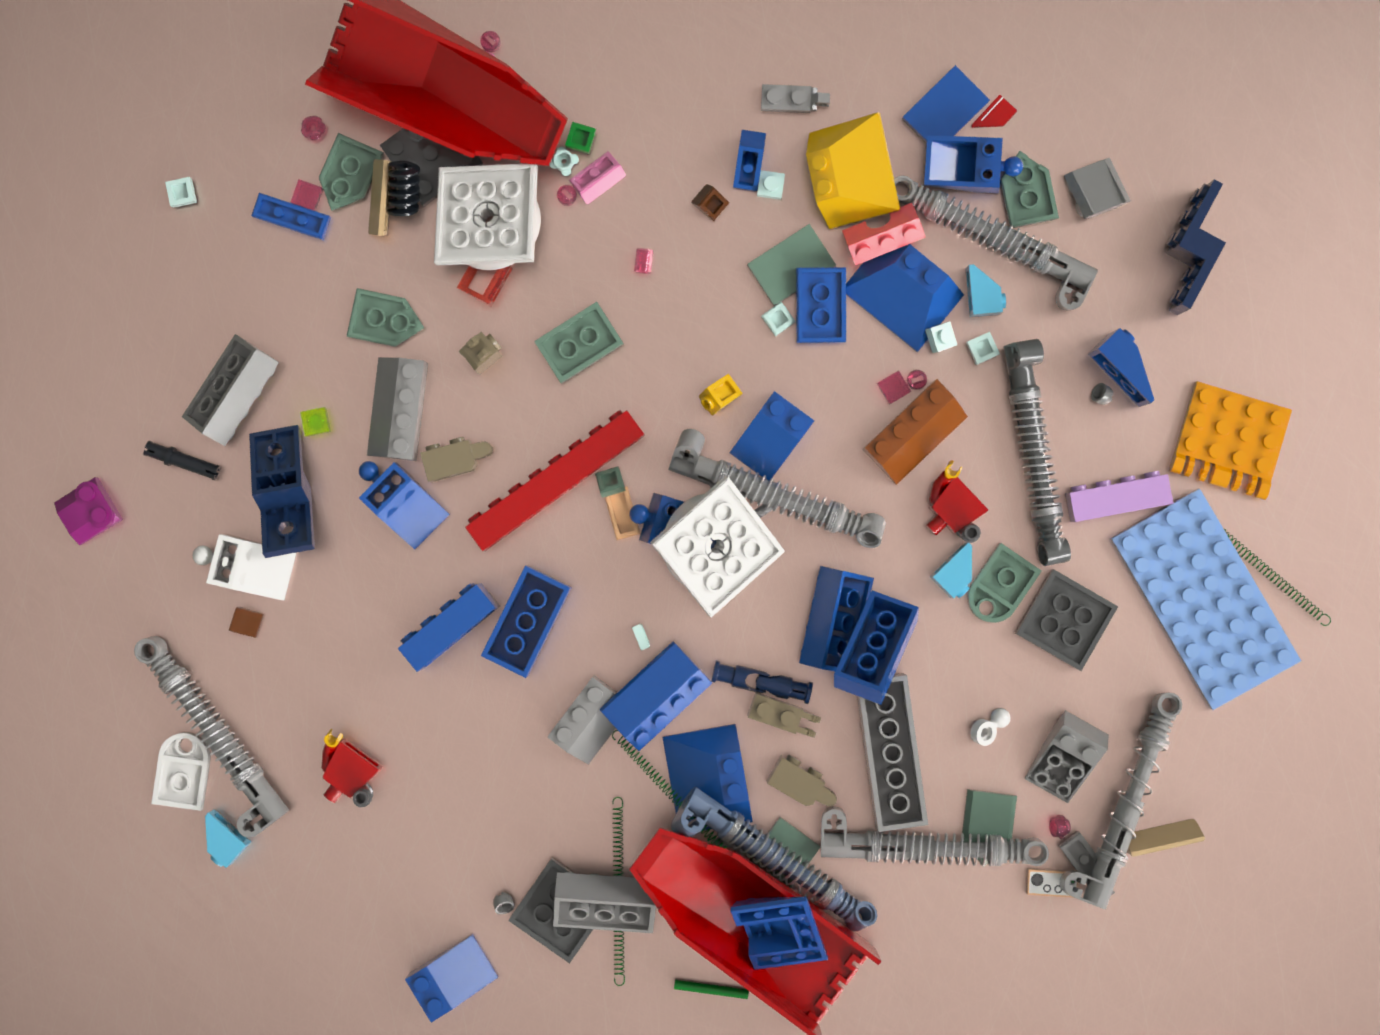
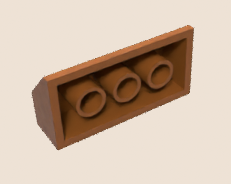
M936 379L862 450L897 485L968 416L956 398Z

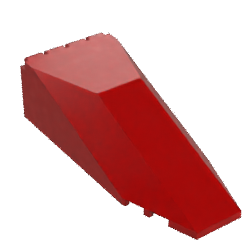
M347 0L354 3V5L344 3L338 23L346 26V28L336 26L330 46L338 49V51L328 49L323 66L306 80L305 85L471 158L475 156L492 157L494 160L499 161L501 159L520 160V163L549 166L568 118L509 65L401 0Z
M660 827L629 868L677 938L807 1035H822L818 1023H820L829 1010L823 1002L825 1000L830 1005H833L844 990L837 983L841 981L848 985L859 970L852 964L853 961L862 965L868 957L877 965L881 963L876 948L870 945L866 939L808 900L825 946L828 960L754 970L749 957V938L744 926H736L731 914V906L736 901L749 898L803 896L737 852Z

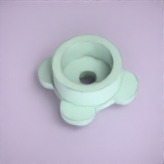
M559 147L549 165L552 169L561 171L563 176H569L573 165L578 163L579 158L576 154H571L567 151L565 147Z

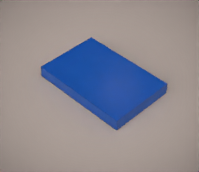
M955 65L902 117V120L927 144V135L955 136L990 99Z
M846 267L796 268V343L846 342Z

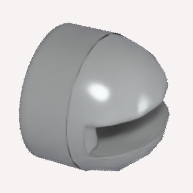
M1099 383L1094 387L1091 398L1099 404H1108L1112 401L1113 390L1106 384Z
M501 892L502 895H496L493 899V906L497 914H507L514 909V902L508 893Z

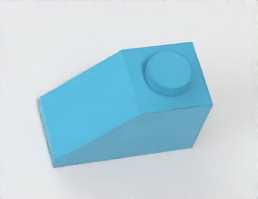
M974 264L968 265L965 271L969 316L1000 315L1003 312V308H1006L1005 293L1001 294V287Z
M965 542L930 576L950 598H955L956 596L961 598L970 589L967 585L972 581V545L968 542Z
M215 809L208 812L205 816L207 852L212 855L210 858L215 864L227 868L233 864L251 841L247 837L242 836L237 828Z

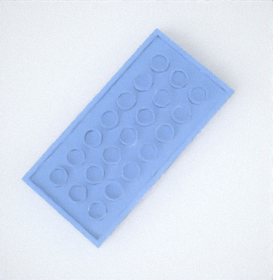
M1199 488L1111 538L1212 710L1301 662L1300 657Z

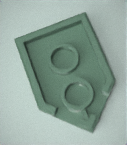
M340 133L337 134L319 175V181L331 211L365 198L372 182L374 160H381L384 152Z
M1019 151L1016 157L1020 158L1023 162L1022 172L1014 177L1004 173L1000 179L1009 226L1013 225V228L1058 219L1059 215L1049 169L1041 164L1039 165L1026 154Z
M359 288L356 289L347 337L396 347L424 329V326L405 298Z
M967 789L962 828L964 842H969L970 833L972 834V842H977L978 834H980V842H985L986 834L988 838L990 834L1001 835L1009 841L1013 834L1017 795Z

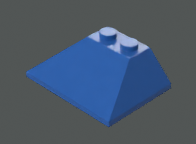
M911 244L863 262L846 283V295L916 352L928 340L925 329L941 324L964 296L963 292L949 275Z
M736 724L662 737L670 784L672 786L671 790H675L672 795L674 796L678 793L673 801L682 797L677 803L679 804L685 799L691 789L696 786L730 811L736 810L744 815V821L750 820V822H753ZM674 802L675 812L677 813L680 805L675 806L676 802Z
M807 897L749 898L736 901L731 906V914L736 926H744L749 938V957L754 970L828 960V955Z

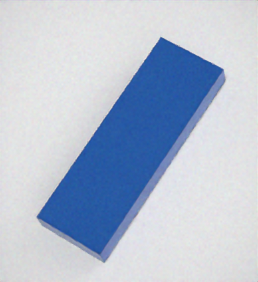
M262 193L258 194L251 215L253 218L320 240H324L331 219L329 215Z

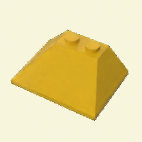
M879 112L809 133L806 150L807 162L815 200L829 229L900 210Z

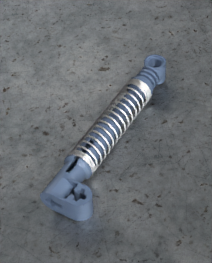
M696 786L685 797L672 821L671 829L673 832L693 837L706 824L716 831L717 836L725 841V843L727 842L728 845L734 844V849L740 848L741 854L747 853V858L753 857L754 863L760 862V867L766 866L767 872L773 871V876H779L780 881L786 880V885H792L793 890L798 889L799 894H805L807 899L811 898L812 903H816V906L824 911H833L834 914L843 918L850 930L860 931L876 922L877 910L872 903L868 901L861 902L855 899L854 896H850V893L845 892L842 884L834 878L827 881L828 874H824L820 878L821 869L813 873L815 865H811L807 869L808 860L800 864L802 856H798L794 860L795 851L791 852L788 856L789 847L783 848L782 842L776 843V838L770 839L769 833L763 834V829L757 830L756 824L750 825V820L744 821V815L736 810L730 811ZM692 816L696 817L690 822L687 820ZM776 869H778V870L780 871V872L777 873V874H775V870H776ZM782 873L786 875L783 879L781 878ZM788 878H791L793 881L788 883ZM795 882L799 884L796 888L794 887ZM801 887L806 889L804 892L800 891ZM808 891L812 893L809 897L807 896Z

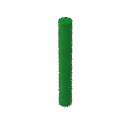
M675 979L674 990L748 999L749 991L743 988Z

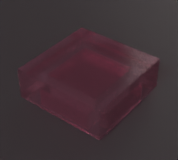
M298 179L291 203L316 211L323 188Z
M899 370L877 383L889 405L911 392Z

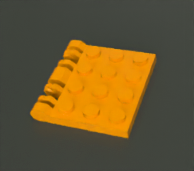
M1197 381L1193 386L1169 471L1180 474L1183 470L1184 476L1189 477L1193 472L1196 459L1202 461L1198 472V480L1204 481L1206 479L1210 464H1212L1208 483L1227 488L1232 471H1234L1230 488L1233 491H1237L1241 485L1243 474L1249 475L1245 493L1251 496L1255 491V497L1266 500L1270 492L1271 480L1292 410Z

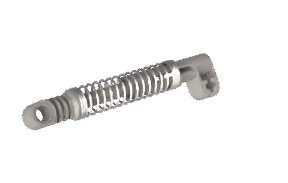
M904 175L894 179L895 186L898 183H904L908 187V194L904 196L897 194L899 203L904 205L913 203V206L917 207V211L922 209L921 213L925 215L926 219L937 224L941 223L943 218H945L944 228L952 222L951 231H954L959 225V235L965 229H967L965 233L966 238L974 232L973 242L981 236L980 245L986 241L987 248L994 247V252L1000 250L1001 255L1008 254L1009 259L1015 257L1016 262L1021 260L1023 266L1029 264L1030 269L1034 268V271L1038 273H1048L1063 280L1055 297L1058 307L1068 311L1081 306L1096 277L1098 269L1058 251L1057 246L1049 242L1046 244L1042 243V238L1037 241L1034 239L1035 235L1031 238L1027 236L1028 232H1025V234L1021 233L1020 228L1015 230L1012 229L1013 225L1010 227L1006 226V221L1003 224L998 222L999 218H996L994 224L989 223L991 214L986 221L982 219L984 211L981 212L979 217L975 216L977 207L970 214L968 213L970 204L966 206L965 210L960 209L963 201H960L957 207L954 206L955 197H953L950 204L947 203L949 195L946 192L944 193V191L932 190L930 193L929 188L924 190L923 185L918 187L917 182ZM1050 259V260H1052V261H1055V262H1057V263L1063 265L1064 268H1062V267H1060V266H1058V265H1056V264H1054V263H1052L1051 261H1048V260ZM1067 283L1082 289L1081 293L1074 292L1072 294V298L1075 301L1066 303L1067 298L1064 295L1071 293L1073 289L1067 287Z
M686 429L681 433L668 470L708 484L710 488L717 484L724 476H727L743 497L750 499V504L755 501L758 506L761 504L765 505V509L772 507L773 512L780 506V514H783L788 509L787 516L790 517L794 511L796 512L795 520L799 519L802 514L803 523L810 517V525H813L818 520V528L825 523L824 530L829 531V533H841L844 530V534L847 535L849 532L851 537L855 534L857 541L867 548H875L881 544L886 526V521L882 516L868 513L861 517V513L855 515L853 510L849 513V509L841 502L831 500L828 506L825 505L826 497L823 498L822 503L817 502L818 494L814 500H811V491L807 497H803V489H801L799 495L795 494L796 486L789 492L787 491L788 483L784 489H781V480L776 483L773 482V478L767 480L766 475L763 478L759 477L758 472L754 475L751 474V470H748V472L743 471V467L737 469L736 464L731 467V462L729 463L724 460L715 461L701 456L700 454L705 443L703 434L695 429Z
M151 636L138 641L134 648L136 658L140 662L145 663L147 667L152 666L150 671H155V677L159 676L157 679L159 681V688L164 694H168L166 698L173 694L176 696L177 699L172 701L171 704L179 700L182 705L176 710L178 711L182 707L186 709V712L181 717L189 713L191 718L186 723L192 720L195 721L196 724L191 727V730L199 726L201 730L196 736L204 733L201 735V742L205 741L207 744L205 749L210 748L212 750L210 755L215 754L217 757L215 761L222 763L220 768L225 767L227 770L225 774L229 773L231 775L230 781H232L233 785H235L237 790L243 791L254 805L238 818L237 830L242 836L247 838L256 836L289 811L288 807L263 776L264 771L258 765L259 763L254 764L252 762L254 757L249 758V751L243 750L244 744L240 745L238 743L240 738H234L235 732H230L228 730L230 726L223 724L225 719L216 721L220 713L217 712L211 715L215 710V706L206 708L210 704V700L201 702L206 694L197 695L201 687L192 689L196 681L188 682L191 678L188 670L185 667H180L178 664L174 665L176 663L175 659L171 660L172 656H167L169 652L166 642L158 636ZM148 644L154 647V655L148 653ZM261 814L263 819L252 826L250 824L252 819Z
M832 806L825 809L822 814L821 857L858 858L878 863L880 859H883L884 863H886L889 859L892 863L899 860L901 864L904 860H907L909 864L912 860H915L917 864L920 861H924L925 864L931 861L933 865L937 861V856L941 865L944 864L945 857H947L949 865L952 864L954 857L956 864L960 865L963 857L966 866L969 864L970 858L973 866L977 864L978 858L981 866H984L987 858L990 867L1001 866L1003 863H1007V860H1009L1010 864H1013L1015 860L1016 864H1019L1021 861L1022 864L1041 866L1049 857L1047 846L1043 841L1034 837L1022 839L1021 842L1020 839H1015L1014 842L1013 838H1009V841H1007V838H1003L1001 835L990 834L988 838L986 834L985 842H980V834H978L977 842H972V834L970 833L969 842H964L963 833L961 834V841H956L955 833L953 834V841H948L947 833H945V841H940L939 833H937L935 841L931 832L929 836H924L923 832H921V835H915V832L912 835H907V832L904 835H899L897 831L896 835H892L891 831L888 834H883V831L879 834L878 831L873 830L867 831L865 834L847 833L846 814L841 808ZM832 814H836L837 819H841V821L836 823V829L844 830V833H824V829H832L831 821H827V819H831ZM851 845H866L871 847H851ZM1032 846L1041 847V854L1038 857L1032 858L1029 856L1028 852Z

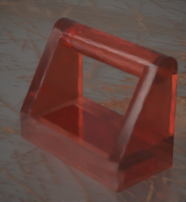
M515 263L508 267L497 269L483 295L468 288L478 269L468 266L457 288L492 307L512 272Z

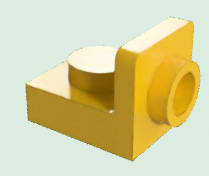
M727 374L707 387L699 395L702 406L713 416L743 393L731 376Z

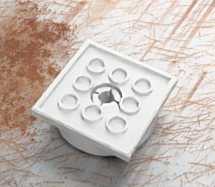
M536 164L439 167L434 263L436 265L466 264L481 270H497L514 263L534 262L535 241L541 224L540 208L536 200L538 166ZM493 216L492 220L486 224L487 218Z
M724 476L705 494L697 495L684 502L672 514L666 528L650 542L664 559L671 574L687 588L710 617L714 616L785 552L727 476ZM712 540H716L715 547L711 549Z

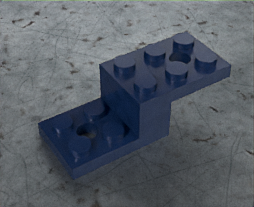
M1215 179L1208 184L1204 183L1200 189L1197 188L1190 199V202L1193 203L1189 211H1184L1178 222L1181 224L1177 233L1173 232L1167 242V245L1170 247L1166 254L1192 267L1185 271L1181 279L1184 282L1181 289H1177L1170 299L1172 306L1169 311L1176 315L1191 309L1226 244L1223 240L1200 229L1223 183Z
M293 425L250 433L252 496L261 512L262 554L265 558L315 549L311 486L303 472L301 430L299 426ZM282 449L278 455H270L273 450ZM285 527H293V530L290 533H282Z

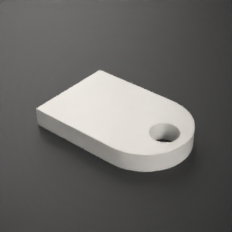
M182 732L169 737L162 744L158 755L151 804L198 811L203 810L211 755L209 748L205 749L207 744L205 741L201 742L202 738L190 732ZM187 738L192 742L190 752H185L181 749L180 743L182 739Z

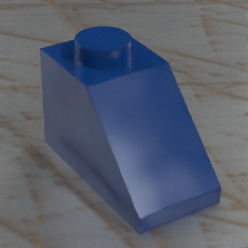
M749 130L741 131L733 188L758 190L766 133Z

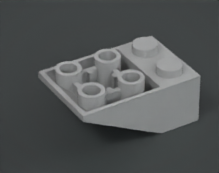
M1065 710L1049 733L1025 779L1069 803L1108 750L1109 735Z

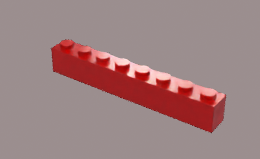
M621 410L617 411L608 418L610 423L604 427L598 425L589 432L590 437L582 442L579 439L568 447L570 451L563 457L561 454L556 455L548 461L550 466L542 471L540 468L535 470L528 476L530 480L524 485L518 483L509 489V496L503 500L498 497L488 505L490 509L484 514L478 512L468 519L470 524L465 528L482 551L488 550L643 438L645 434L627 410L623 413Z

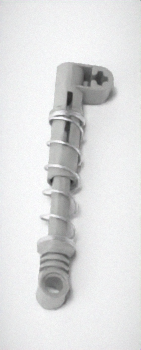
M1160 693L1152 700L1151 713L1153 716H1149L1151 722L1147 721L1149 727H1145L1143 731H1140L1137 738L1141 741L1143 747L1133 748L1140 756L1135 769L1125 770L1131 776L1127 791L1121 790L1117 792L1120 797L1115 811L1109 814L1112 819L1107 833L1101 836L1103 844L1101 848L1098 847V850H1096L1095 856L1097 860L1091 877L1074 870L1066 871L1060 878V887L1064 893L1106 910L1120 869L1125 867L1128 857L1126 853L1131 839L1137 837L1134 831L1139 817L1145 815L1142 810L1144 803L1141 802L1142 796L1153 793L1147 785L1150 774L1161 771L1160 767L1155 763L1158 752L1168 750L1170 741L1167 733L1171 732L1169 727H1173L1171 721H1175L1176 716L1182 710V701L1174 693ZM1166 698L1172 704L1168 712L1162 708V702ZM1154 765L1158 768L1157 771H1152ZM1146 787L1150 790L1149 793H1144ZM1087 878L1089 879L1083 898L1081 897L1083 890L1069 885L1071 880H1076L1078 883L1085 885Z

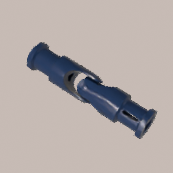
M717 660L711 680L713 683L716 681L731 684L732 687L752 692L766 693V691H769V693L778 698H794L803 700L805 704H809L813 682L808 684L793 681L791 677L782 675L769 677L770 674L764 671L739 665L731 667L720 664V661ZM749 674H759L756 678V688L746 684L745 679Z

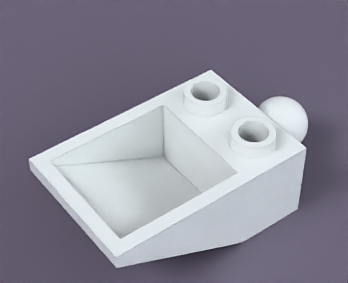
M219 534L214 553L207 546H198L193 551L192 556L198 565L211 563L206 582L208 584L284 601L297 553L265 558L262 554V544ZM231 545H235L237 547L235 554H231L229 552V547ZM224 569L230 570L229 578L223 576Z

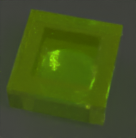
M326 407L300 412L306 437L331 432Z

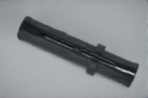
M148 441L145 445L147 450H144L143 455L163 461L164 465H174L212 480H216L219 473L217 471H220V465L181 453L172 446L167 448L152 441Z

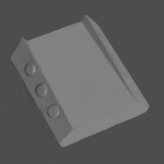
M1110 158L1064 175L1067 181V188L1076 200V211L1084 219L1098 216L1131 201Z

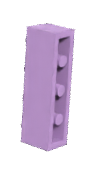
M1159 471L1144 473L1145 478L1136 480L1135 475L1120 478L1121 483L1111 484V480L1095 482V488L1087 489L1086 484L1071 487L1072 492L1065 493L1070 522H1079L1173 504L1168 474L1160 475Z

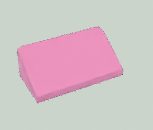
M607 151L569 181L584 202L589 204L623 179L626 174L621 165Z

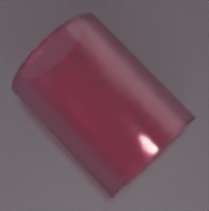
M636 249L634 272L651 273L653 250Z

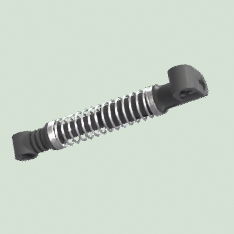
M1039 339L1013 342L1003 346L1011 386L1009 400L1010 404L1015 407L1011 412L1016 413V417L1013 420H1017L1018 425L1015 428L1019 429V433L1016 435L1020 436V441L1017 443L1022 445L1019 451L1023 452V456L1020 459H1028L1029 462L1023 464L1022 467H1030V471L1024 472V475H1031V479L1026 480L1025 483H1033V486L1026 490L1034 491V494L1028 496V498L1036 500V502L1031 503L1029 506L1037 507L1036 510H1031L1030 512L1032 521L1036 523V526H1040V529H1037L1038 533L1041 532V535L1038 537L1039 539L1042 538V541L1038 544V556L1043 566L1065 563L1071 559V549L1067 539L1061 538V535L1064 533L1063 531L1060 532V529L1063 527L1059 523L1063 517V508H1061L1062 503H1054L1053 500L1060 497V495H1052V491H1056L1059 488L1051 487V484L1057 482V479H1050L1049 476L1054 475L1056 472L1048 471V468L1053 467L1054 464L1047 463L1046 460L1051 459L1053 456L1045 455V452L1050 451L1052 448L1047 447V443L1050 440L1046 439L1048 432L1044 431L1047 424H1043V420L1046 417L1041 414L1044 411L1043 408H1040V404L1043 401L1039 400L1042 397L1040 387L1036 385L1033 366L1043 362L1044 350Z

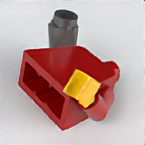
M951 460L946 466L945 471L932 484L929 496L931 503L929 509L936 516L926 526L935 536L947 527L952 533H957L964 541L973 543L980 538L981 530L972 522L985 514L988 509L958 478L962 467L957 471H953L950 468L954 462Z
M330 729L324 737L325 745L322 751L321 768L324 771L322 778L331 785L323 795L329 801L336 803L340 796L345 794L349 798L353 797V802L356 806L366 807L370 804L373 797V789L368 782L383 766L344 739L340 742L343 734L340 733L336 738L332 735L333 729Z

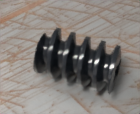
M409 161L390 162L388 165L395 167V170L388 171V175L395 177V179L389 180L388 185L395 187V189L388 190V195L395 198L389 199L388 204L395 206V208L388 209L387 213L393 216L413 215L419 211V205L417 204L419 202V195L417 193L420 191V188L417 184L420 182V177L417 174L420 172V167Z

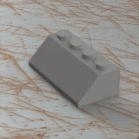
M235 334L182 415V418L205 436L225 446L234 436L235 430L242 419L247 416L254 400L260 396L262 388L274 374L279 362Z
M378 357L367 456L417 461L428 369L427 362L406 358Z
M557 872L553 927L653 933L656 906L635 878L620 875L602 876L598 874Z

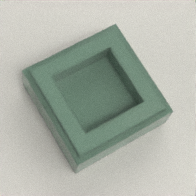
M619 466L595 473L602 498L626 491Z

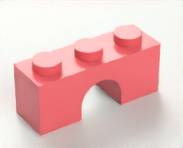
M913 203L900 207L899 211L889 213L890 220L882 227L869 228L864 221L842 230L855 265L926 238Z

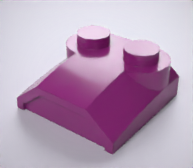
M98 477L82 482L75 490L54 502L56 512L70 536L79 545L84 544L123 520Z

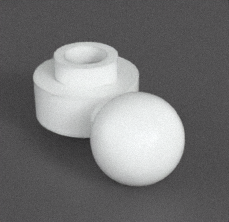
M997 708L991 713L990 721L985 719L976 721L971 728L972 740L983 746L991 744L997 734L996 728H1003L1009 724V712L1003 708Z

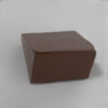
M708 184L701 189L691 202L712 221H715L729 204L713 186Z
M236 607L229 631L256 638L264 614L243 607Z

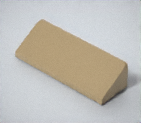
M375 159L373 163L368 233L372 235H387L389 217L387 210L389 209L388 200L390 199L388 190L391 189L388 181L392 179L388 175V171L392 170V166L388 165L392 161Z
M1188 819L1135 831L1134 833L1137 837L1131 839L1127 853L1135 857L1202 842L1205 840V836L1195 819Z

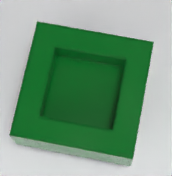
M572 122L565 147L590 154L596 129Z

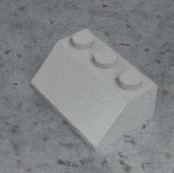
M594 675L548 735V738L567 753L589 765L616 729L600 711V708L617 692Z

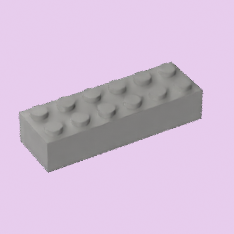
M904 673L895 674L881 705L857 696L875 827L878 832L928 825L908 678Z

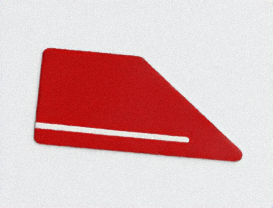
M999 95L971 126H1004L1014 116L1017 109Z

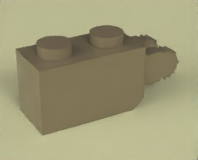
M482 332L472 337L459 351L479 375L502 357L499 352L502 347L491 334L485 336Z
M464 437L449 440L450 445L443 447L440 446V443L426 446V451L420 454L428 482H435L474 471L478 465L476 460L491 456L493 447L486 441L472 444L470 440H464Z
M755 692L747 714L748 718L794 734L798 732L814 738L816 732L810 728L799 726L801 717L814 723H820L821 717L805 712L801 707Z
M789 754L787 758L782 755L780 756L766 780L767 784L805 806L813 805L815 800L823 805L826 804L828 807L837 804L836 794L824 786L825 781L821 778L823 774L812 767L808 770L799 766L801 761Z

